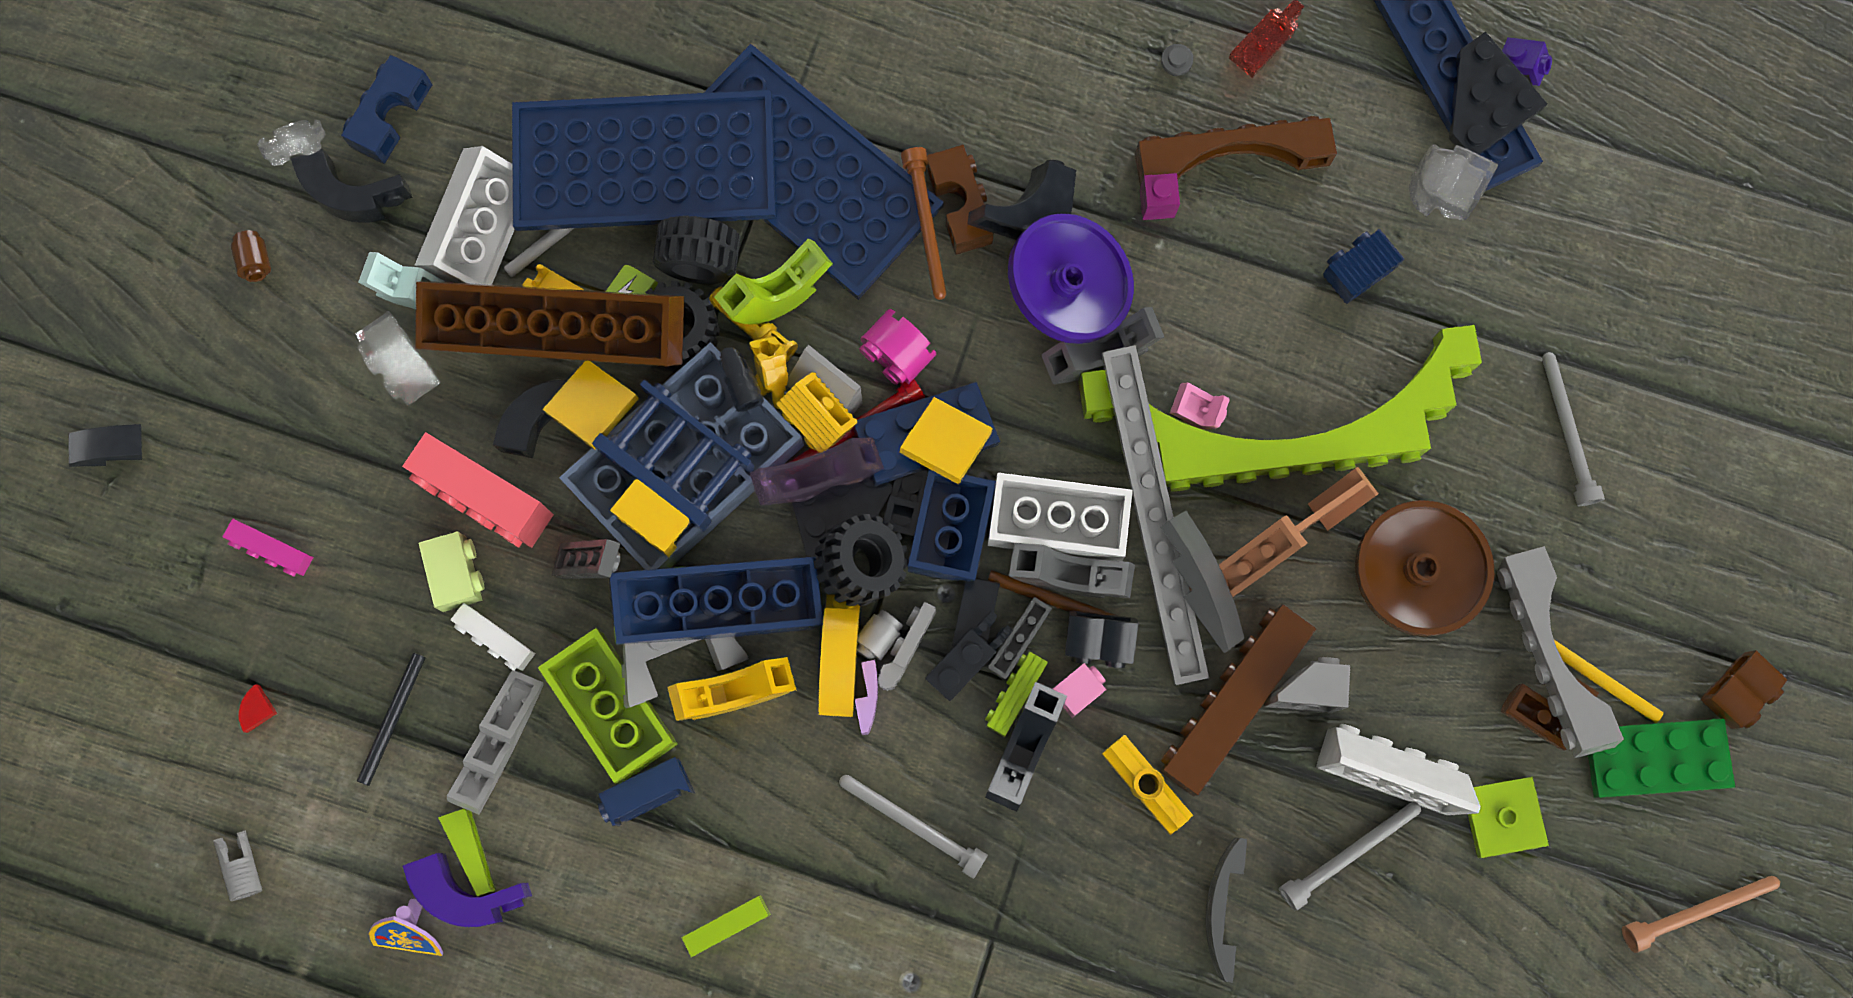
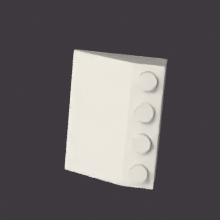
M1340 724L1339 728L1333 727L1327 730L1315 768L1408 802H1417L1422 807L1444 815L1479 813L1481 806L1468 774L1458 771L1459 766L1457 764L1441 759L1438 760V763L1426 760L1424 752L1408 747L1405 748V751L1393 748L1392 741L1379 736H1373L1372 740L1359 735V729L1346 724Z

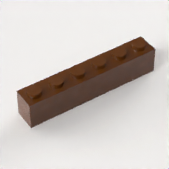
M1283 604L1276 608L1275 611L1272 608L1267 610L1258 623L1263 627L1256 637L1250 635L1239 649V652L1243 654L1236 665L1230 662L1219 677L1224 682L1217 692L1211 689L1200 703L1204 710L1197 720L1191 717L1180 731L1184 738L1177 747L1172 744L1160 759L1164 764L1160 772L1192 796L1199 795L1316 631L1314 626Z

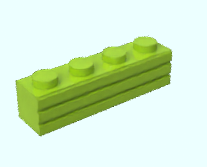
M1030 651L1027 656L1022 655L1017 664L1020 666L1017 674L1012 672L1006 682L1010 685L1006 693L1001 691L995 701L999 703L995 711L991 709L985 719L988 722L987 728L1003 737L1006 736L1035 682H1037L1046 667L1047 661Z

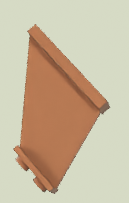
M1359 467L1352 470L1308 503L1314 514L1296 526L1287 515L1219 564L1232 598L1308 544L1300 533L1319 520L1328 531L1379 494Z

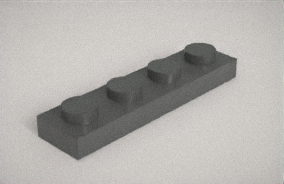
M608 539L560 543L552 576L562 579L611 578V574L616 571L620 562V553L618 552L620 543Z

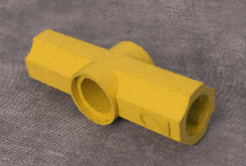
M1123 735L1102 753L1103 757L1130 787L1132 794L1141 800L1169 835L1181 828L1193 816L1165 783L1162 774L1149 764L1126 735ZM1143 775H1149L1155 781V790L1149 795L1143 793L1139 788V779Z

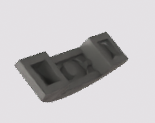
M1234 838L1221 856L1211 880L1206 904V935L1210 956L1219 979L1233 983L1237 946L1223 944L1230 873L1244 875L1247 839Z

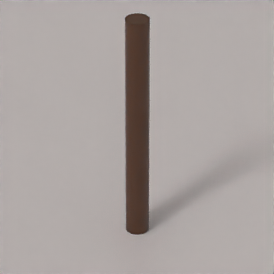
M991 570L988 578L990 581L1000 582L999 587L1032 599L1036 597L1045 604L1068 612L1083 611L1102 615H1116L1041 587L1023 583L994 570Z

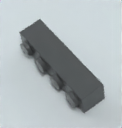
M1034 597L987 670L1003 681H1006L1052 608Z

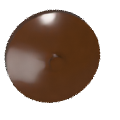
M1419 500L1397 505L1384 512L1371 523L1358 545L1355 573L1363 599L1380 620L1400 632L1429 637L1457 630L1469 623L1480 613L1492 591L1494 561L1487 539L1468 516L1447 504Z

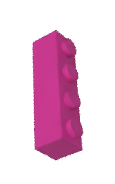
M235 519L231 520L222 536L229 540L228 545L238 550L242 546L248 549L246 554L257 559L260 555L266 558L265 563L275 568L279 564L284 567L283 572L295 576L296 573L304 576L314 558Z

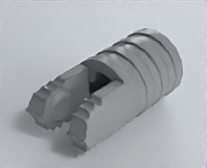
M246 831L237 833V844L239 849H241L243 858L229 862L228 848L223 838L213 840L230 901L247 898L261 892L262 886Z

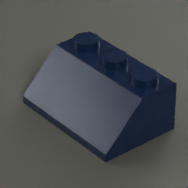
M929 469L909 558L908 572L938 579L975 581L996 481L964 475L958 485Z

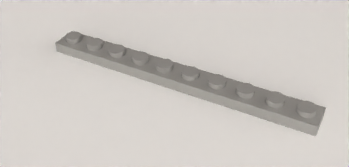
M1136 345L1102 352L1103 365L1131 490H1133L1132 497L1174 685L1206 679L1209 678L1196 616L1183 598L1190 592L1189 585L1172 563L1180 554L1160 528L1174 517Z

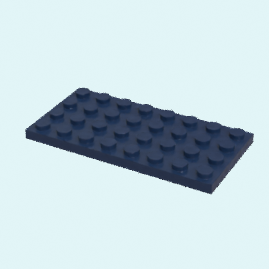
M750 44L704 93L772 91L776 219L762 220L797 249L808 238L815 241L833 263L825 273L859 300L921 232L912 177L761 51ZM927 189L933 219L944 207V202Z
M756 90L512 102L513 228L516 231L655 225L659 224L663 219L676 216H697L715 221L776 219L772 91Z

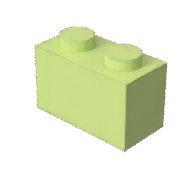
M457 531L418 543L434 608L445 612L459 608L463 603L469 605L483 601L480 591L484 590L485 587L481 573L475 571L472 559L476 558V550L471 539H467L466 536Z

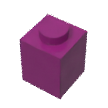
M1177 173L1144 175L1140 187L1142 220L1175 218L1180 206Z

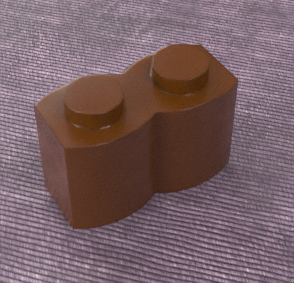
M1757 650L1745 652L1707 690L1701 701L1720 719H1725V724L1731 729L1743 727L1747 729L1761 718L1759 712L1765 703L1768 705L1772 704L1784 693L1782 687L1787 679Z

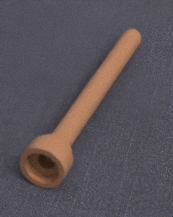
M1768 876L1653 923L1632 922L1622 927V935L1628 947L1634 953H1638L1650 948L1651 943L1655 942V937L1776 890L1780 886V881L1775 876Z

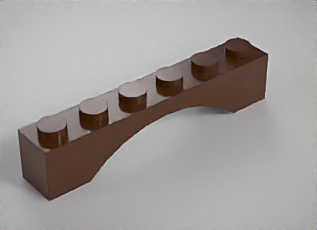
M1310 116L1298 122L1288 123L1287 120H1278L1266 126L1256 127L1255 124H1246L1234 130L1225 131L1223 128H1213L1202 134L1181 132L1169 138H1161L1160 136L1146 137L1138 142L1135 151L1140 187L1144 175L1177 173V179H1179L1198 164L1229 154L1249 153L1268 156L1285 162L1297 170L1330 166L1337 155L1331 119H1319L1318 116Z

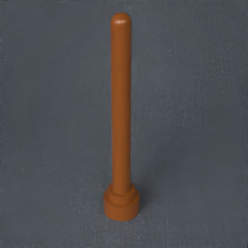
M913 147L904 150L901 153L903 168L907 169V173L911 174L933 295L936 299L942 300L946 296V288L924 176L926 165H928L927 151L923 147Z

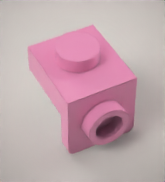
M1188 382L1181 383L1170 414L1202 430L1216 429L1220 427L1226 418L1229 398L1224 395L1212 396Z

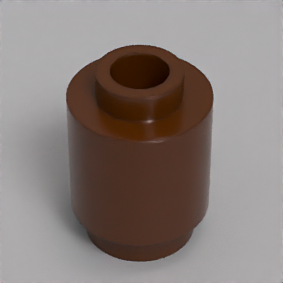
M252 230L236 233L232 238L231 250L237 275L249 282L263 280L271 272L264 239L260 237L258 232Z

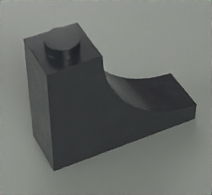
M1047 160L1045 163L1032 169L1028 186L1014 205L994 206L984 204L969 212L968 225L1017 240L1029 226L1041 218L1054 214H1071L1077 170L1064 166L1065 164L1062 161Z

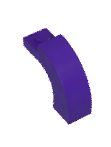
M436 853L403 865L409 888L419 904L439 920L456 926L480 927L503 922L499 910L500 907H502L503 913L524 906L522 899L532 896L528 883H520L483 897L471 895L461 889L455 882L446 853Z

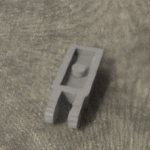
M924 602L921 609L916 606L914 607L906 625L911 627L906 638L904 639L899 636L890 655L895 657L893 662L883 665L880 670L881 674H878V684L883 690L895 689L897 683L900 682L936 614L934 606Z

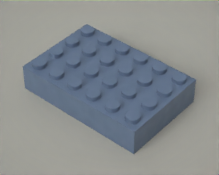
M711 342L662 386L672 394L670 399L720 438L732 447L738 443L750 452L752 457L749 460L752 461L755 469L750 474L739 466L707 506L709 510L706 514L712 522L704 532L690 522L675 540L674 544L677 548L669 558L639 536L610 511L635 479L602 455L597 449H590L559 477L645 570L668 569L674 566L804 446L802 436L765 398L761 405L743 412L736 411L735 404L731 399V394L724 380L726 375L720 361L721 352ZM642 404L608 434L607 438L610 439L612 435L617 436ZM659 405L627 444L629 449L626 453L635 460L639 455L643 457L675 416ZM686 425L653 465L655 470L652 473L662 480L665 476L670 477L702 436ZM712 446L680 485L682 490L679 493L689 501L693 496L696 498L729 457L715 446Z

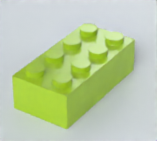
M595 628L543 663L538 669L612 781L620 784L677 746L678 743L649 700L633 707L625 708L623 695H626L625 678H622V665L624 663L605 634Z

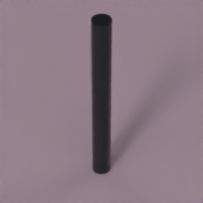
M416 653L412 654L357 778V782L370 786L426 657Z

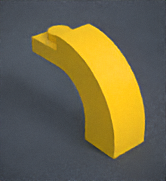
M827 594L820 657L819 715L853 717L860 606L859 604L848 606L846 605V600L839 603L834 600L835 595Z
M788 657L764 660L725 675L676 683L667 687L676 721L691 718L696 720L731 712L780 697L796 690Z

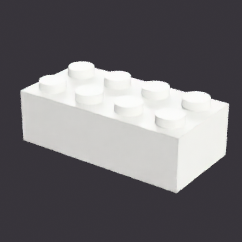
M997 473L988 546L1013 549L1014 543L1046 545L1055 551L1076 557L1122 561L1126 555L1133 490Z

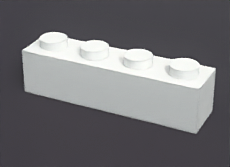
M465 603L460 606L451 618V621L455 623L454 628L462 634L466 632L471 634L473 642L479 646L484 644L489 647L488 653L497 659L499 656L506 660L504 664L514 671L516 668L523 671L536 654Z

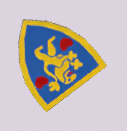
M410 899L408 906L399 907L396 911L397 917L392 916L381 919L370 928L369 936L373 946L437 956L443 955L442 948L436 939L416 926L422 906L416 899Z

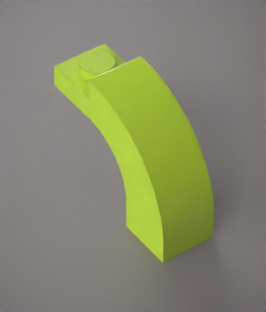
M808 238L776 271L757 279L746 278L736 273L714 298L733 321L749 325L768 322L785 315L806 301L817 290L813 284L833 263L815 241Z

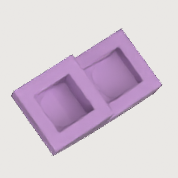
M875 660L861 663L868 697L855 699L862 735L870 733L876 714L878 677Z

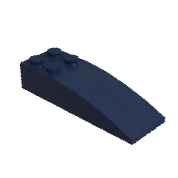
M816 557L612 573L611 578H609L615 645L813 630L823 625L819 581L816 577L818 573L817 569H814Z

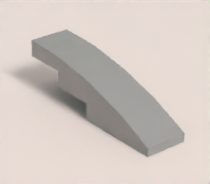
M511 671L479 725L480 732L463 760L464 767L447 794L448 802L478 815L480 814L522 734L543 688V682L520 672Z

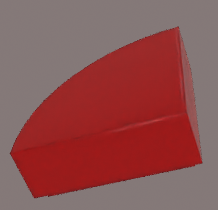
M255 684L249 689L240 704L239 722L243 732L246 733L277 714L260 685Z

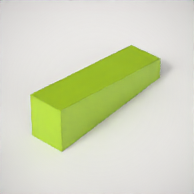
M461 809L438 817L477 897L495 892L496 890L472 812L467 809Z
M760 895L681 938L690 956L693 957L771 914Z

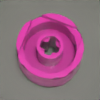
M888 309L861 337L863 345L859 350L869 361L874 362L877 360L885 368L883 374L893 384L898 385L899 382L903 383L904 381L909 384L936 356V351L928 352L926 347L930 342L906 318L902 317L899 321L892 316L895 311Z

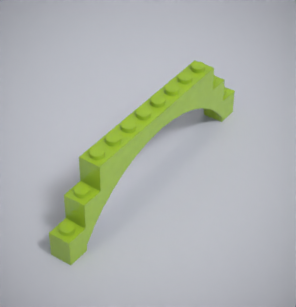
M1475 325L1441 329L1433 337L1434 348L1423 366L1401 392L1374 412L1348 425L1325 433L1282 440L1234 438L1211 433L1185 424L1149 404L1167 487H1170L1171 491H1183L1190 489V484L1203 483L1204 487H1215L1224 484L1223 480L1236 479L1237 483H1248L1257 480L1256 476L1269 475L1270 479H1280L1290 476L1289 472L1302 471L1303 475L1321 473L1323 471L1322 468L1335 466V471H1345L1355 468V464L1367 462L1368 467H1377L1388 464V460L1400 458L1401 463L1421 460V456L1431 449L1426 420L1432 421L1447 417L1446 414L1457 406L1451 377L1457 379L1470 376L1472 371L1482 363ZM1105 370L1081 373L1078 382L1084 419L1093 418V422L1112 420L1115 415Z

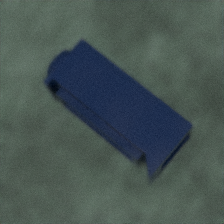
M674 757L599 793L602 802L597 805L606 823L611 821L612 826H620L621 822H627L681 796L680 790L695 793L680 759Z

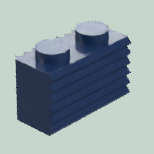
M1380 229L1372 235L1366 231L1352 242L1354 248L1345 253L1341 249L1327 260L1329 266L1323 273V276L1346 304L1398 268L1404 260Z

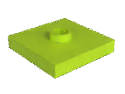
M1533 777L1473 787L1481 807L1479 813L1468 814L1478 858L1549 846Z

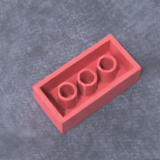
M426 432L402 466L412 473L409 480L433 496L437 495L438 498L461 513L468 509L465 514L490 531L496 526L494 532L518 548L522 543L532 548L554 515L540 501Z

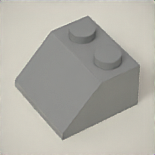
M808 345L788 377V383L785 386L787 392L810 373H816L817 378H820L821 382L825 383L826 388L830 389V393H833L835 398L839 399V403H842L844 408L848 409V413L853 415L863 404L861 386Z
M1320 657L1318 661H1311L1310 665L1297 671L1266 699L1264 707L1329 713L1348 708L1350 665H1340V659Z

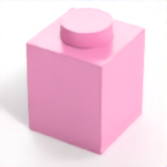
M1084 663L1054 687L1053 690L1067 695L1063 708L1073 718L1106 691V688L1102 685L1106 681L1094 666L1088 668Z

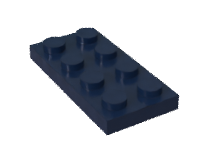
M977 382L857 420L853 430L875 486L928 469L901 454L900 447L934 397L993 428L992 434L981 451L999 445V437Z

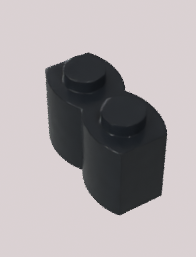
M1069 611L1065 655L1070 656L1071 661L1075 663L1090 664L1092 659L1104 660L1106 666L1125 668L1126 663H1134L1138 620L1118 615Z

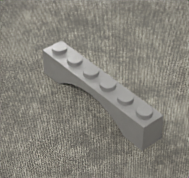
M1545 546L1505 557L1497 571L1498 580L1501 587L1509 592L1512 600L1510 601L1511 613L1516 621L1520 620L1524 630L1522 633L1524 646L1528 652L1533 653L1537 663L1535 664L1536 676L1541 684L1546 685L1550 695L1547 699L1548 706L1552 715L1559 718L1563 728L1560 733L1564 746L1567 750L1571 749L1574 758L1616 747L1624 738L1611 707L1591 694L1576 680L1565 666L1556 648L1551 631L1549 610L1557 575Z

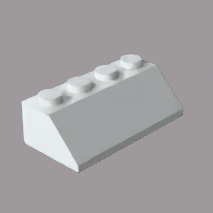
M483 146L463 148L415 266L447 282L492 285L515 230L513 228L512 163Z

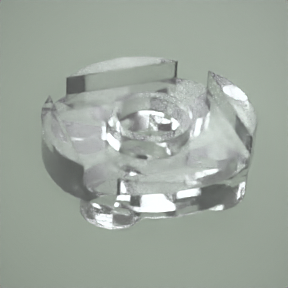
M314 119V125L311 126L308 120H302L274 130L275 138L267 142L264 136L259 140L257 146L263 158L269 159L272 166H277L289 161L290 156L300 152L303 155H310L319 151L322 148L320 141L324 139L326 133L319 120Z

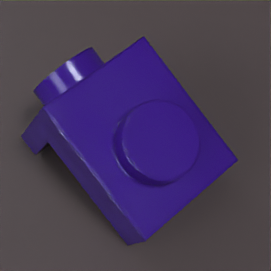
M1507 38L1502 51L1523 75L1530 76L1532 85L1539 86L1543 76L1549 73L1552 65V57L1548 54L1545 42Z

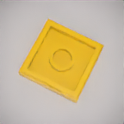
M585 360L543 410L547 415L596 450L592 444L595 438L600 433L607 437L639 398L634 392L594 363Z
M934 397L901 445L900 453L959 485L992 434L993 428Z

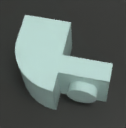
M369 252L358 283L377 292L376 296L416 309V282H444V280L420 267L402 266L378 252Z

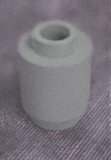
M881 610L878 615L873 614L858 634L857 643L859 645L857 646V652L869 661L873 660L874 657L881 661L899 638V631L903 625L884 610Z

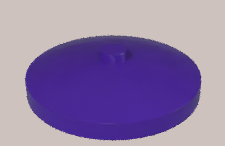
M1073 214L1049 215L1029 226L1018 237L1011 250L1008 262V279L1013 298L1026 319L1047 336L1065 343H1090L1112 332L1127 316L1134 294L1131 266L1119 243L1107 230L1097 223Z

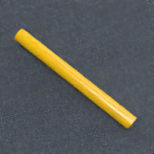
M1554 640L1564 663L1654 723H1657L1662 718L1663 712Z

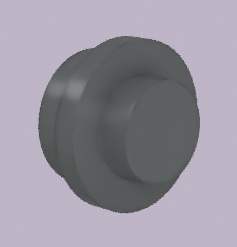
M1170 45L1162 54V67L1172 76L1186 74L1192 67L1193 54L1184 45Z

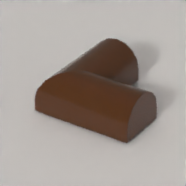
M1576 678L1595 697L1598 696L1599 692ZM1523 683L1517 685L1505 700L1501 712L1559 750L1565 751L1566 747L1563 744L1560 733L1563 728L1558 716L1554 717L1548 706V700Z

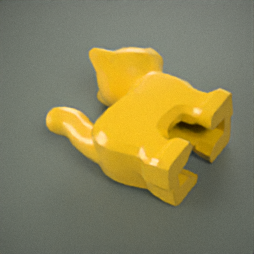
M777 337L751 341L749 345L754 354L757 371L755 377L758 382L757 385L760 387L761 395L765 396L767 393L772 392L774 407L779 409L776 404L784 397L785 386L788 383L786 352L783 347H780Z

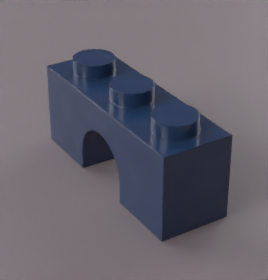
M390 55L386 63L381 64L378 68L376 79L370 89L362 94L360 105L353 117H349L344 124L341 136L352 149L385 164L400 140V136L392 125L385 122V116L391 108L399 105L418 110L433 85L426 73Z

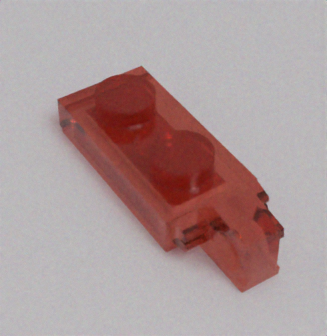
M1293 0L1283 11L1278 7L1275 10L1271 9L1230 53L1229 59L1253 78L1294 35L1299 26L1295 21L1302 14L1301 11L1305 6L1298 0Z

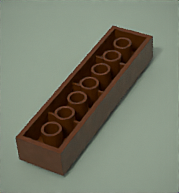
M437 281L416 282L415 349L659 366L682 364L684 296Z

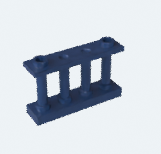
M643 380L640 386L644 393L649 396L617 436L612 435L608 439L600 433L592 444L602 455L632 478L640 480L687 516L693 525L704 532L712 522L706 514L709 510L707 506L739 466L750 474L755 469L752 461L749 460L752 455L738 443L732 447L670 399L672 394L661 384L656 382L652 386L646 380ZM659 405H661L673 414L675 418L643 457L639 455L635 460L626 453L629 449L627 444ZM687 425L702 436V438L670 477L665 476L662 480L652 473L655 470L653 465ZM715 446L729 458L696 498L693 496L689 501L679 493L682 490L680 485L711 447Z

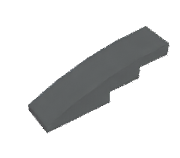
M1184 511L1170 519L1160 528L1179 552L1180 556L1172 563L1192 589L1183 598L1225 653L1244 639L1236 605L1223 572L1210 547L1187 511Z

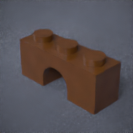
M964 145L926 155L928 160L926 169L935 196L953 193L960 196L965 202V205L960 210L946 214V228L955 255L992 244L994 233L968 225L969 212L987 202L983 184H977L974 173H977V168L973 155L966 154Z

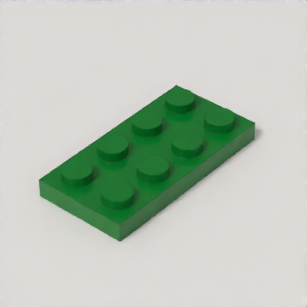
M1725 719L1619 726L1624 738L1622 742L1614 748L1588 755L1594 798L1736 788Z

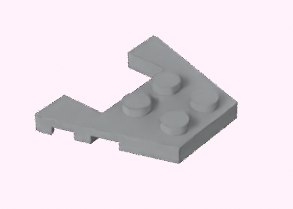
M734 637L705 639L717 671L749 659ZM698 640L623 644L624 664L622 665V678H625L626 695H623L625 708L633 707L658 696L646 661Z

